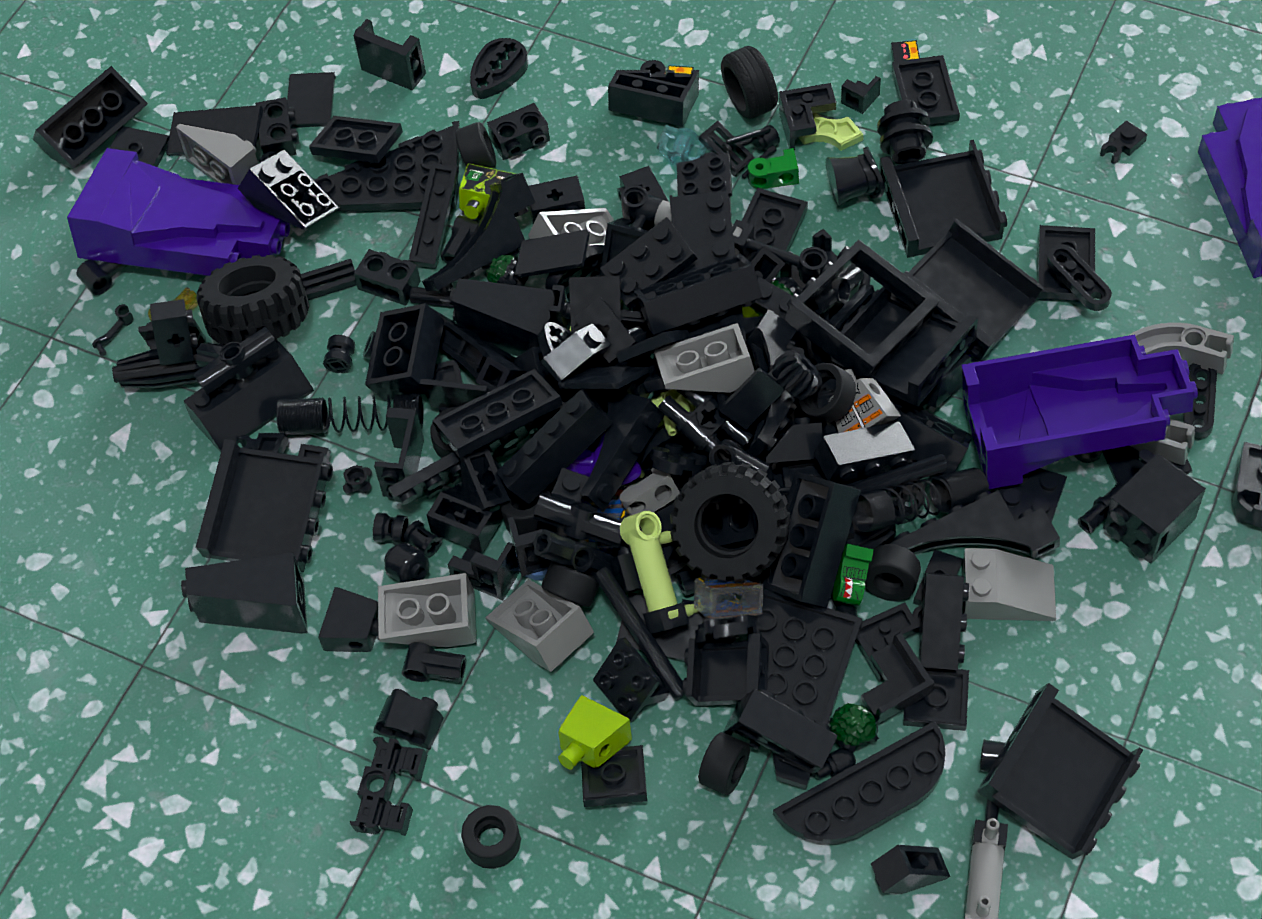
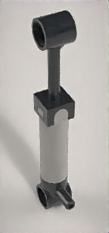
M638 185L629 186L622 191L623 218L633 221L632 227L643 229L646 223L656 226L666 217L672 222L670 202L648 195L646 189ZM737 219L732 224L735 255L741 254L746 258L749 251L757 252L762 246H765L783 262L796 266L797 270H799V278L804 284H807L812 277L817 279L828 262L827 254L818 247L806 248L798 256L755 241L754 225Z

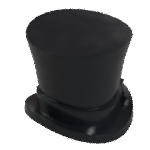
M868 146L863 148L864 154H859L857 157L826 158L827 177L838 206L860 195H864V197L869 195L873 199L883 196L885 190L884 182Z

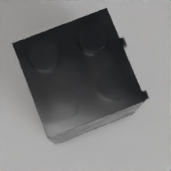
M1144 449L1139 452L1138 459L1145 465L1135 472L1133 477L1111 498L1104 529L1110 537L1118 541L1120 540L1128 546L1135 556L1145 559L1152 564L1196 519L1206 488L1158 453L1154 455Z

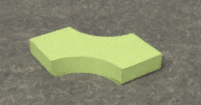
M813 113L816 134L798 137L804 145L812 142H825L834 145L840 151L863 141V133L849 117L827 119L819 116L817 113Z

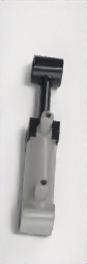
M983 740L980 771L989 772L1006 742ZM988 799L985 821L975 820L964 919H999L1008 824L998 822L999 807Z

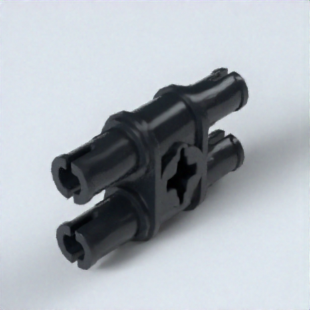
M676 390L695 407L693 412H688L670 395L658 406V410L676 425L675 429H677V432L687 437L697 446V450L710 453L714 445L720 441L717 438L718 433L721 434L723 432L741 449H744L754 436L719 411L718 401L714 398L715 395L713 393ZM727 449L717 450V456L720 460H731V454Z

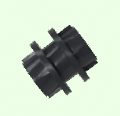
M900 100L885 106L884 116L877 122V132L881 136L880 148L883 153L890 155L896 164L915 162L925 158L926 148L933 142V132L929 128L930 117L928 113L918 108L914 100Z

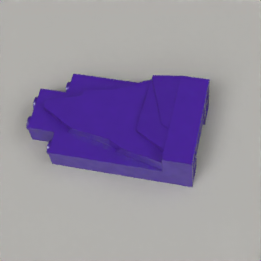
M1252 98L1246 101L1217 106L1213 121L1216 132L1202 135L1198 154L1252 277L1257 278L1262 277V98Z
M106 148L67 216L77 257L80 259L210 276L212 271L222 268L224 264L236 262L240 258L245 257L247 259L256 255L261 257L274 255L276 257L281 252L284 238L289 235L290 223L255 208L237 189L239 185L182 178L178 174L139 161L137 152Z
M1135 334L962 365L963 406L982 472L987 478L989 489L1023 483L1024 474L1068 456L1165 440L1166 427L1170 426L1169 415L1192 412L1193 400L1198 397L1196 383L1189 379L1188 363L1186 360L1181 359L1178 349L1146 354L1144 346H1139Z

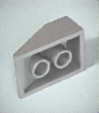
M179 124L176 126L186 160L215 182L240 185L248 170L259 164L255 154L256 149L248 140L243 141L234 134Z
M606 208L539 212L528 236L530 239L589 229L588 246L604 245L607 223L614 221Z
M738 323L654 350L666 389L731 393L736 391L755 372Z
M965 548L962 576H964V583H969L968 601H963V614H967V619L1056 621L1054 565L998 549Z
M463 573L378 586L379 641L398 644L420 642L437 647H452L476 643L475 594L467 574Z
M529 579L485 617L488 623L528 658L550 672L562 664L574 650L594 633L580 606L544 590L542 586Z

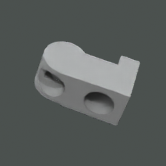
M652 468L651 475L639 483L627 487L620 494V501L630 516L643 511L654 513L673 501L680 494L669 473Z

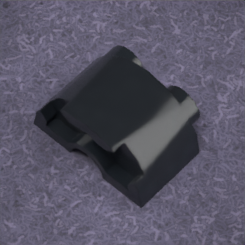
M393 689L391 695L386 699L373 733L388 738L399 737L407 740L411 745L430 750L444 717L437 710L438 703L428 697H422L420 700L410 696L404 690Z

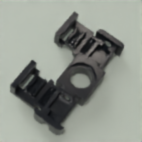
M375 737L373 742L376 745L373 761L371 767L365 766L357 793L361 800L356 821H350V825L356 832L378 834L381 831L377 826L379 825L381 829L399 831L401 835L406 836L413 809L409 803L401 802L400 806L391 805L392 803L389 799L396 777L395 773L400 774V771L404 773L408 771L410 776H414L417 781H421L428 755L424 749L401 746L397 739L390 738L389 742H386L383 737ZM373 780H384V785L379 791H369V785Z

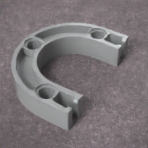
M1160 323L1141 328L1129 334H1135L1139 346H1144L1146 354L1178 349L1181 359L1186 360L1188 365L1195 363L1201 365L1202 369H1215L1220 374H1224L1227 358H1230L1233 353L1234 335L1188 323ZM1170 419V426L1166 427L1165 440L1130 446L1138 451L1146 449L1154 455L1158 453L1168 461L1184 465L1188 457L1187 449H1191L1194 443L1195 426Z

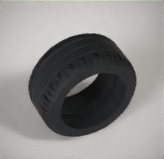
M744 46L726 54L721 62V74L727 93L737 111L748 119H753L772 111L778 102V91L773 74L763 55L752 46Z

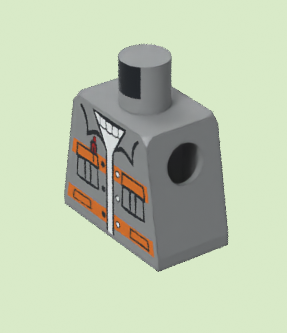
M852 369L845 370L854 379L856 396L848 413L840 420L835 421L839 433L888 424L901 416L876 380L873 378L857 380Z

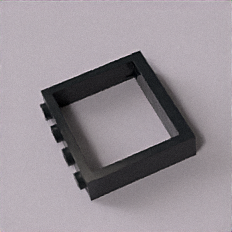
M858 240L851 247L845 246L834 263L829 261L817 279L812 277L800 295L795 293L786 304L789 308L784 320L846 369H852L854 375L859 379L871 378L932 318L940 301L862 241ZM852 263L914 310L870 354L866 353L807 307Z

